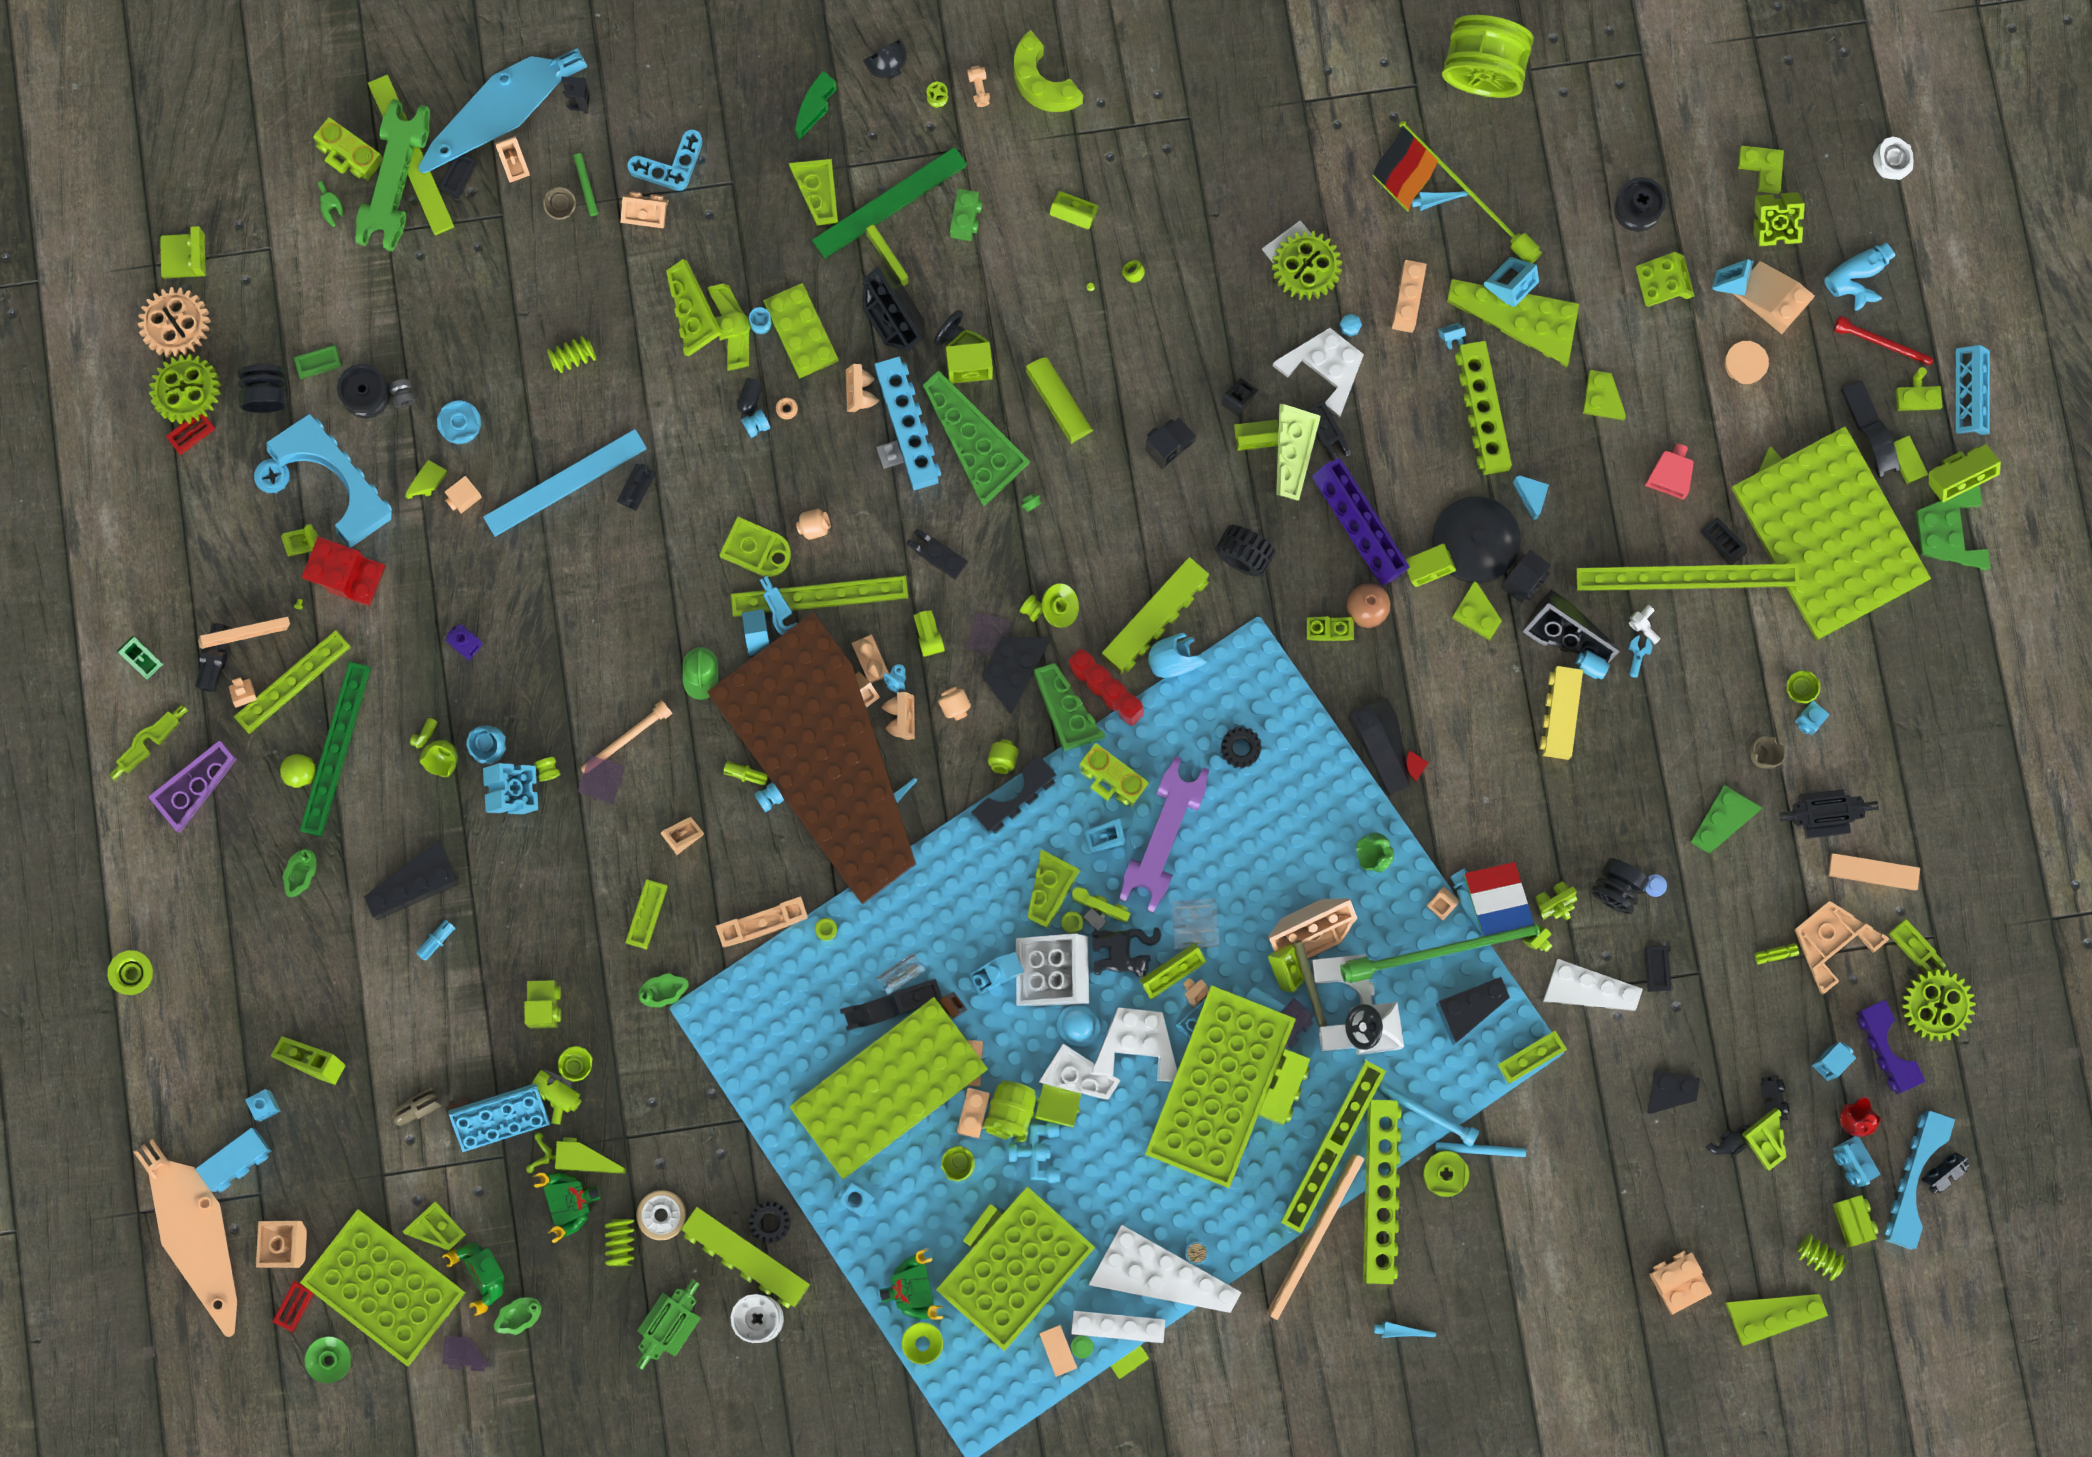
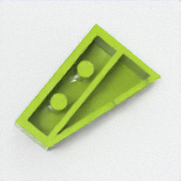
M1284 1049L1258 1114L1259 1117L1281 1126L1284 1125L1285 1121L1290 1122L1294 1112L1291 1106L1293 1101H1298L1302 1091L1299 1086L1302 1079L1306 1080L1310 1071L1308 1067L1309 1058Z

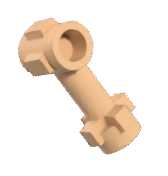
M979 65L973 66L967 70L969 82H974L977 95L973 96L974 103L977 104V107H984L989 105L990 95L985 93L982 81L986 79L985 68Z

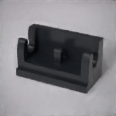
M562 76L561 83L565 89L563 95L566 98H575L577 100L576 105L568 104V109L583 111L585 114H588L590 91L586 78Z

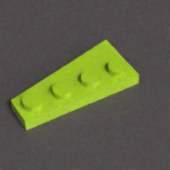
M682 259L666 270L671 296L675 300L676 308L674 310L680 323L679 333L680 337L683 338L685 346L683 348L684 355L690 356L721 335L722 332L688 261Z

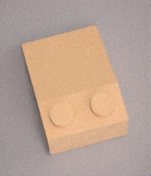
M1761 261L1751 271L1746 295L1734 294L1781 334L1785 332L1815 297L1799 282Z

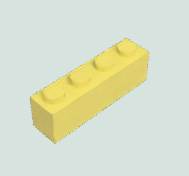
M1556 666L1553 672L1549 674L1548 685H1551V693H1547L1545 706L1549 708L1548 715H1544L1542 727L1546 728L1545 736H1541L1540 749H1543L1542 756L1566 760L1572 757L1583 670Z

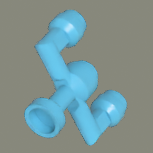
M1047 1122L1046 1124L1029 1125V1144L1032 1145V1148H1017L1015 1143H1009V1162H1015L1017 1157H1032L1030 1160V1180H1046L1049 1183L1059 1182V1168L1048 1167L1046 1170H1039V1161L1050 1159V1145L1039 1143L1038 1135H1046L1048 1138L1059 1136V1124Z

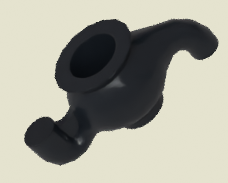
M1742 1125L1737 1131L1732 1132L1731 1129L1726 1131L1720 1137L1722 1140L1720 1145L1715 1146L1711 1142L1706 1146L1707 1150L1713 1154H1731V1158L1735 1157L1748 1146L1742 1133L1749 1129L1750 1126Z

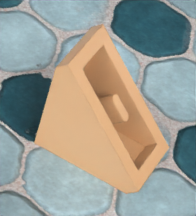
M516 136L495 143L509 182L530 176Z
M689 817L663 830L661 835L675 854L678 855L702 837L704 833L692 817Z

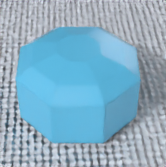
M1349 314L1343 317L1339 326L1342 334L1351 337L1358 334L1362 324L1358 316Z

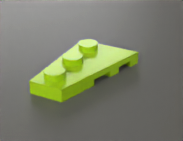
M832 159L789 163L792 174L816 225L838 223Z
M1041 849L1027 918L1048 929L1079 875L1080 869Z

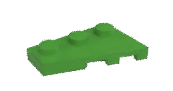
M1724 785L1690 843L1707 853H1711L1758 813L1762 807Z

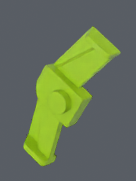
M719 284L710 286L707 290L721 314L720 317H715L722 332L719 338L720 340L728 339L727 370L731 371L748 367L749 330L751 329L748 316L744 314L729 285Z

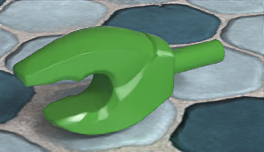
M320 181L317 183L323 194L320 196V210L324 219L332 227H335L336 225L330 211L337 209L340 216L343 217V204L334 193L327 192L323 182Z

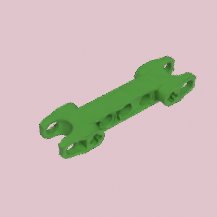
M395 99L391 101L380 127V139L388 142L371 204L362 203L360 205L356 218V243L365 246L374 231L384 230L383 248L390 252H393L405 227L406 213L398 210L414 147H425L429 135L430 109L427 106L420 105L412 120L402 121V103Z

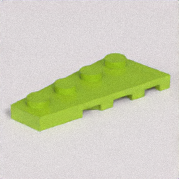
M1820 1294L1725 1303L1741 1346L1828 1316Z

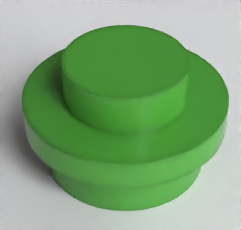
M1032 493L1022 499L1024 503L1020 506L1028 512L1041 504L1039 499L1041 497L1039 494L1035 496Z
M1080 1335L1073 1339L1071 1351L1077 1358H1087L1093 1352L1094 1345L1089 1337Z

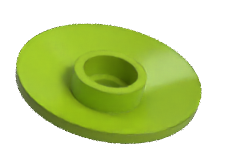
M1054 584L1045 591L1042 599V610L1046 620L1058 628L1068 627L1076 620L1079 612V602L1072 588L1065 584Z

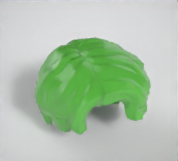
M1370 833L1358 840L1356 848L1360 866L1364 870H1374L1381 873L1389 868L1394 860V851L1386 836L1380 833Z

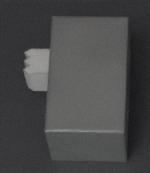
M1092 908L1083 917L1096 931H1099L1106 924L1103 913L1099 915Z

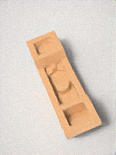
M800 896L759 913L717 925L716 929L722 947H727L781 930L807 919L808 916Z

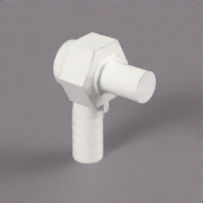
M1647 605L1641 613L1637 611L1631 615L1629 625L1635 631L1642 630L1644 635L1653 644H1656L1661 638L1651 629L1650 622L1647 620L1654 612V609Z

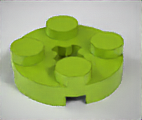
M1442 1151L1428 1159L1423 1169V1179L1428 1190L1435 1195L1451 1197L1461 1192L1467 1185L1469 1169L1466 1162L1458 1154L1451 1151ZM1444 1168H1448V1172L1452 1173V1177H1448L1447 1181L1443 1180V1176H1440V1172L1444 1171Z

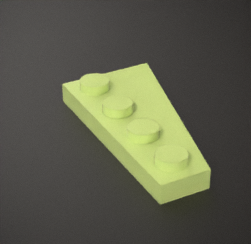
M1285 404L1279 405L1276 495L1299 501L1321 416Z

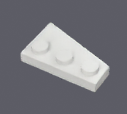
M1063 1044L1039 1083L1108 1100L1120 1080L1113 1075L1091 1074L1095 1064Z

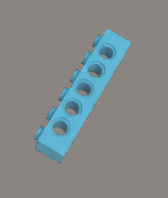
M899 356L875 363V371L913 491L938 484V476H941L938 463H933L931 457L935 453L932 444H927L925 438L928 435L925 422L921 423L919 415H922L919 403H914L912 395L916 394L912 382L908 383L906 375H909L906 362L902 363ZM893 379L902 381L899 386H892L890 384ZM899 399H906L908 404L900 407L896 402ZM906 419H912L915 423L911 427H906L903 425V422ZM913 439H918L921 444L918 447H912L909 445V442ZM920 459L927 461L925 467H918L915 463Z

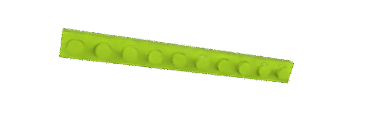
M1799 564L1576 569L1577 591L1800 586Z

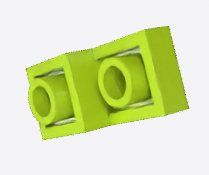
M1309 617L1307 618V640H1354L1353 618Z

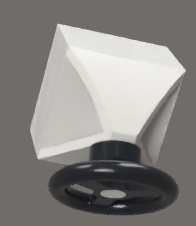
M1397 1002L1377 1005L1360 1004L1350 1010L1346 1018L1345 1029L1349 1041L1355 1046L1356 1055L1400 1050L1404 1047Z

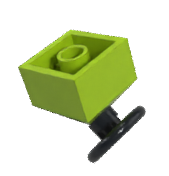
M955 311L944 322L934 339L936 346H941L948 339L952 341L946 346L949 381L955 384L993 379L990 342L981 335L959 326L963 318V311Z

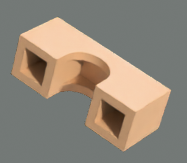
M1405 260L1402 267L1399 295L1391 329L1413 333L1416 326L1427 264Z

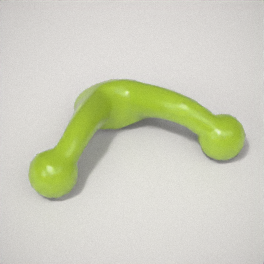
M540 1132L536 1133L534 1138L545 1152V1156L526 1167L528 1173H533L536 1166L548 1164L550 1159L555 1160L556 1158L555 1155H551L552 1149L542 1141L543 1134Z

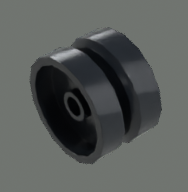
M1645 177L1633 178L1625 183L1615 200L1614 213L1620 225L1630 231L1641 232L1650 229L1656 224L1665 209V192L1660 184L1653 179Z
M358 364L351 366L338 379L337 392L340 400L349 413L358 418L368 419L376 417L389 404V386L381 373L370 365Z

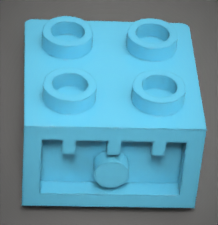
M1854 1136L1833 1148L1836 1162L1840 1166L1843 1165L1847 1172L1845 1173L1847 1181L1850 1185H1854L1855 1188L1870 1184V1180L1881 1175L1860 1137Z

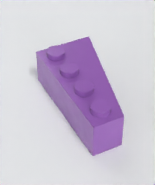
M219 740L148 797L176 832L181 833L236 762L237 758Z

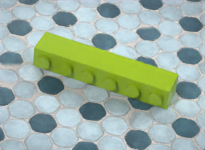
M1189 557L1102 652L1101 658L1120 675L1124 671L1129 672L1136 664L1134 661L1139 654L1143 656L1151 647L1149 643L1154 638L1158 640L1165 632L1163 628L1167 623L1173 624L1180 615L1178 611L1183 606L1187 608L1195 599L1192 596L1197 591L1202 592L1209 584L1207 581L1209 573Z
M698 1207L695 1208L681 1229L685 1232L684 1238L693 1244L696 1241L703 1244V1251L712 1257L715 1253L722 1257V1264L731 1270L734 1266L741 1270L740 1276L750 1283L753 1279L760 1283L758 1287L760 1290L768 1295L772 1292L779 1297L777 1301L786 1308H789L790 1305L796 1307L810 1286L808 1282Z

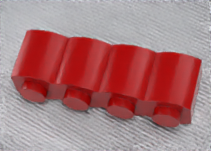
M1079 649L1069 659L1072 674L1080 681L1086 682L1088 689L1093 694L1102 697L1104 704L1108 708L1117 711L1123 722L1134 726L1144 716L1141 701L1133 694L1127 693L1124 685L1118 680L1111 678L1107 669L1096 664L1093 657L1087 651Z

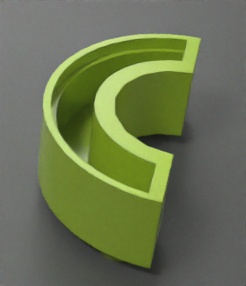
M1031 30L1027 32L1020 40L1014 56V78L1021 95L1033 106L1050 112L1069 111L1083 104V94L1071 79L1063 82H1051L1039 74L1036 65L1044 54V45Z

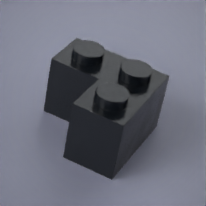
M1177 418L1175 421L1171 419L1159 429L1155 427L1147 434L1145 451L1163 469L1195 443L1196 436L1180 418Z
M1529 550L1506 578L1501 588L1521 604L1525 599L1530 601L1541 586L1538 582L1543 584L1550 575L1548 569L1551 565L1532 550Z

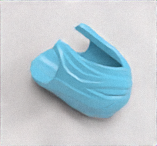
M1179 633L1155 643L1151 647L1148 658L1153 674L1162 678L1185 674L1206 664L1207 661L1200 656L1190 655L1189 646L1195 641L1193 637L1177 642L1178 639L1187 636L1185 633Z

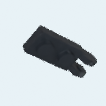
M1322 400L1306 408L1304 411L1321 416L1316 435L1323 448H1326L1332 461L1338 459V455L1332 447L1337 442L1341 452L1345 456L1350 455V450L1344 441V436L1325 402Z
M916 529L914 534L927 543L926 546L922 548L913 540H908L906 545L917 552L921 558L956 580L968 564V561L935 538L929 537L923 531Z

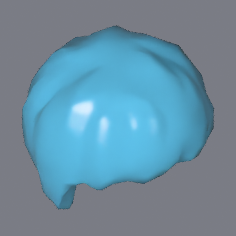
M490 725L478 726L470 731L466 745L469 754L479 763L492 764L500 760L506 751V736L498 727Z

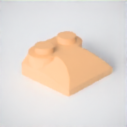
M259 1221L256 1267L300 1268L306 1257L307 1230L303 1222Z

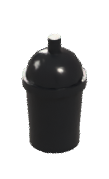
M746 378L739 399L736 401L737 409L742 413L741 419L746 415L752 414L757 409L762 382Z

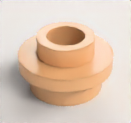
M786 397L777 402L776 412L780 418L791 419L797 414V403L793 399ZM785 406L791 407V410L789 412H784L783 408Z

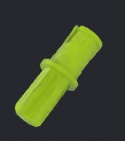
M730 761L726 762L723 773L741 779L742 782L747 780L760 785H766L769 777L766 773L750 769L749 765L743 766Z

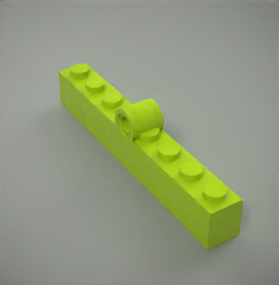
M1365 1059L1281 1219V1223L1302 1233L1380 1085L1386 1070Z

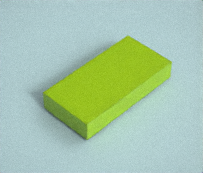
M1910 435L1895 441L1894 445L1900 471L1906 484L1926 477L1928 473Z

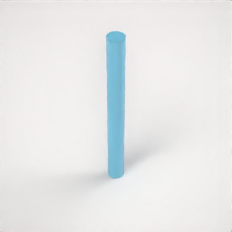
M1435 1143V1151L1526 1157V1148L1472 1145L1470 1147L1467 1144Z

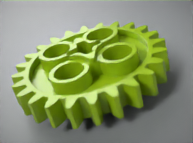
M1304 230L1301 237L1295 232L1294 239L1287 236V243L1280 242L1279 246L1281 249H1275V254L1278 256H1273L1272 259L1277 264L1272 265V270L1277 271L1274 273L1273 278H1280L1277 285H1285L1284 293L1290 289L1292 291L1291 297L1297 293L1299 294V300L1303 298V295H1306L1308 301H1310L1313 294L1319 299L1320 292L1327 295V288L1334 289L1335 285L1333 282L1338 283L1339 277L1336 275H1341L1342 269L1337 267L1342 265V261L1336 260L1340 257V252L1334 253L1337 246H1329L1330 238L1323 241V234H1320L1317 238L1315 237V231H1312L1311 235L1307 236V232ZM1303 247L1309 248L1311 253L1303 254L1300 249ZM1316 252H1320V254L1312 260L1311 266H1307L1301 273L1299 278L1294 279V276L1301 272L1303 264L1307 265L1312 259L1313 255ZM1324 261L1327 267L1320 268L1317 262ZM1294 263L1297 266V268L1295 270H1290L1287 268L1286 264ZM1311 277L1314 282L1307 284L1303 281V278Z
M182 354L179 356V361L171 357V364L164 361L165 368H157V371L160 373L159 376L152 375L156 383L149 384L154 389L149 394L153 398L151 403L156 406V411L158 413L161 412L163 418L168 417L171 422H174L176 419L179 424H182L184 419L191 424L193 417L199 421L200 414L207 417L205 410L213 411L211 403H218L219 401L215 396L221 395V392L216 389L221 386V383L218 381L220 377L215 372L212 365L209 366L210 364L207 360L202 361L199 356L194 359L191 354L187 356L186 360ZM199 374L198 378L191 380L194 375ZM177 378L176 382L170 384L172 379ZM201 394L199 399L193 401L196 395ZM179 398L177 403L172 404L174 399Z
M1935 968L1933 975L1930 970H1926V977L1918 973L1919 981L1911 979L1910 982L1913 987H1905L1909 994L1901 996L1907 1000V1003L1901 1004L1902 1008L1907 1009L1902 1016L1910 1017L1906 1024H1914L1912 1031L1917 1032L1920 1030L1919 1036L1923 1038L1927 1034V1038L1930 1041L1936 1036L1937 1041L1941 1042L1943 1035L1947 1040H1951V1033L1958 1037L1959 1028L1964 1031L1967 1030L1963 1025L1964 1022L1972 1023L1967 1018L1968 1015H1975V1012L1971 1011L1970 1007L1975 1006L1976 1003L1969 1001L1975 995L1967 993L1971 986L1968 984L1962 986L1965 979L1962 977L1957 979V973L1955 972L1949 976V970L1944 969L1941 974L1940 970ZM1933 986L1934 994L1931 997H1926V988ZM1955 991L1956 999L1953 1002H1948V993ZM1935 1003H1942V1007H1934ZM1923 1008H1928V1017L1925 1019H1921V1010ZM1945 1013H1950V1022L1947 1024H1943V1015ZM1936 1016V1023L1932 1024V1021Z

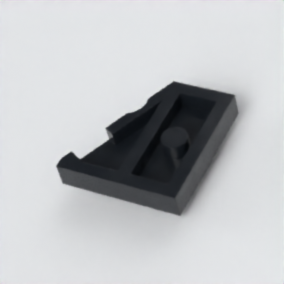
M1655 1070L1648 1114L1697 1101L1700 1078Z

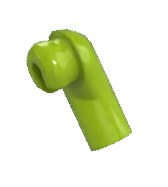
M427 718L420 736L417 734L411 736L410 745L422 748L431 738L437 721Z

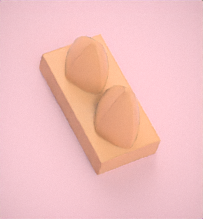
M852 364L846 369L847 412H856L859 409L869 408L879 402V399L872 393L862 390V387L870 385L875 380L869 372L862 369V364Z
M872 635L852 643L864 674L871 684L883 679L884 673L889 675Z
M899 692L897 697L888 700L881 707L884 711L897 715V719L891 721L885 729L895 737L912 740L915 739L914 695L907 692Z

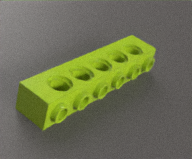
M1486 341L1460 345L1457 353H1455L1457 366H1461L1462 373L1459 374L1461 386H1465L1466 390L1464 403L1470 409L1468 422L1470 428L1473 427L1475 433L1472 436L1474 448H1478L1479 456H1477L1478 468L1482 469L1483 475L1509 471L1512 463ZM1468 364H1476L1479 367V370H1471ZM1480 384L1483 387V391L1478 392L1474 390L1473 385ZM1477 405H1485L1488 411L1480 412ZM1488 425L1491 427L1492 432L1485 433L1481 426ZM1493 446L1496 449V453H1488L1486 447Z

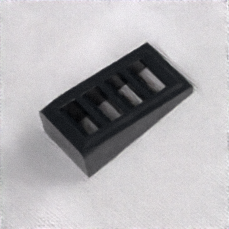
M1718 517L1701 530L1704 537L1729 565L1735 564L1747 554V546ZM1719 527L1721 530L1712 536L1710 533ZM1725 534L1726 537L1718 542L1717 540ZM1729 541H1731L1732 544H1730V545L1725 549L1723 546H1725Z

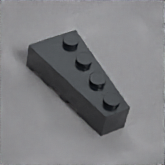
M438 840L369 892L364 898L372 917L380 920L455 887L460 883L444 845Z

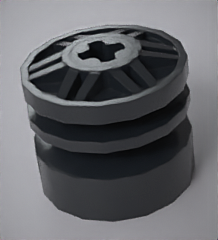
M255 364L240 368L238 370V377L240 378L238 385L244 389L239 393V406L241 410L252 413H270L285 409L287 406L286 392L281 389L286 384L284 368L271 364Z
M1609 858L1601 871L1607 879L1598 878L1596 880L1598 886L1594 885L1590 892L1607 907L1625 914H1632L1635 909L1633 905L1639 902L1633 893L1643 894L1650 879L1630 864L1615 858Z

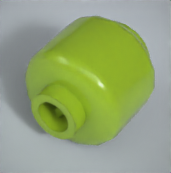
M1006 739L993 743L988 756V764L991 769L999 774H1007L1014 770L1019 755L1018 748L1013 745V742Z

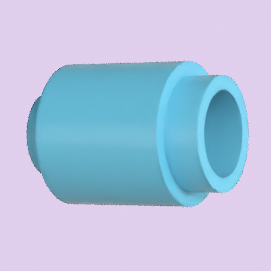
M1588 650L1584 653L1580 652L1575 661L1577 669L1583 670L1584 674L1594 679L1599 678L1602 680L1610 664L1606 663L1605 659Z

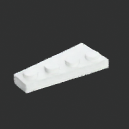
M1557 959L1543 1002L1635 1011L1643 989Z

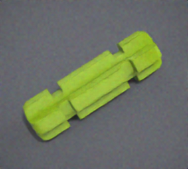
M1794 943L1786 947L1781 946L1768 949L1766 952L1763 950L1755 953V960L1757 964H1762L1767 961L1784 959L1788 956L1793 957L1799 954L1797 944Z

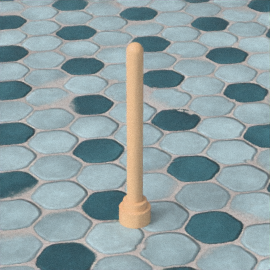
M662 700L655 704L656 707L652 709L654 712L581 767V771L583 773L590 772L656 720L666 719L672 715V712Z

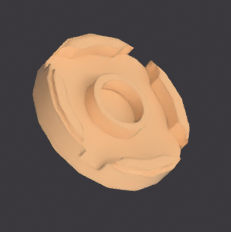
M1741 341L1734 344L1725 357V369L1728 375L1741 384H1752L1759 381L1766 374L1769 366V359L1765 349L1752 341Z

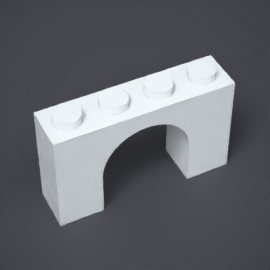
M1366 954L1315 959L1310 962L1315 984L1345 983L1356 991L1360 1004L1376 1005L1372 1004L1371 996L1374 995L1373 982H1369V979L1354 983L1344 982L1340 971V965L1345 964V961L1366 957ZM1345 1024L1325 1026L1318 1029L1321 1051L1355 1048L1347 1037Z

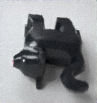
M1155 927L1151 937L1137 928L1117 932L1107 930L1092 932L1093 952H1099L1101 948L1109 950V958L1094 962L1095 975H1101L1102 971H1113L1117 973L1132 972L1138 978L1146 976L1149 961H1151L1150 955H1138L1131 958L1130 942L1132 938L1137 937L1145 945H1156L1161 939V930Z

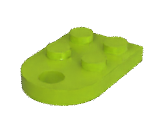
M737 517L719 556L761 576L772 577L779 575L788 567L791 551L788 542L781 535ZM777 553L785 556V560L781 564H775L772 561L773 556Z

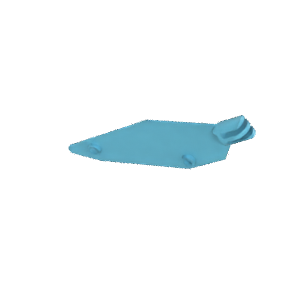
M576 48L554 60L530 56L492 75L433 140L419 165V171L427 173L519 127L560 83L562 76L569 77L587 67L579 49Z

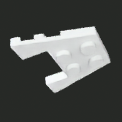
M1329 328L1273 363V367L1288 378L1303 361L1337 388L1325 404L1329 411L1339 418L1364 354Z
M1117 1008L1091 1074L1113 1075L1114 1054L1124 1053L1158 1057L1157 1081L1173 1082L1177 1074V1068L1163 1013Z

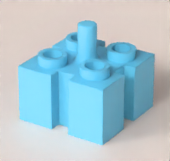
M498 763L483 768L484 786L489 787V793L485 794L486 812L503 813L508 811V814H526L538 810L537 792H533L532 785L537 783L536 766L519 765L514 767V764Z

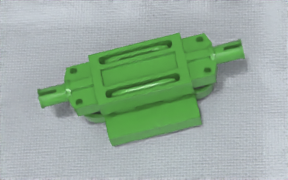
M691 1279L685 1290L677 1289L672 1297L665 1293L661 1294L637 1330V1332L645 1337L638 1347L642 1355L635 1364L637 1367L643 1370L650 1358L658 1360L664 1351L676 1357L701 1317L691 1311L697 1302L692 1295L700 1285L698 1282Z

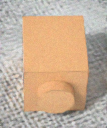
M466 476L445 491L448 497L445 500L453 511L457 508L460 513H463L482 498Z

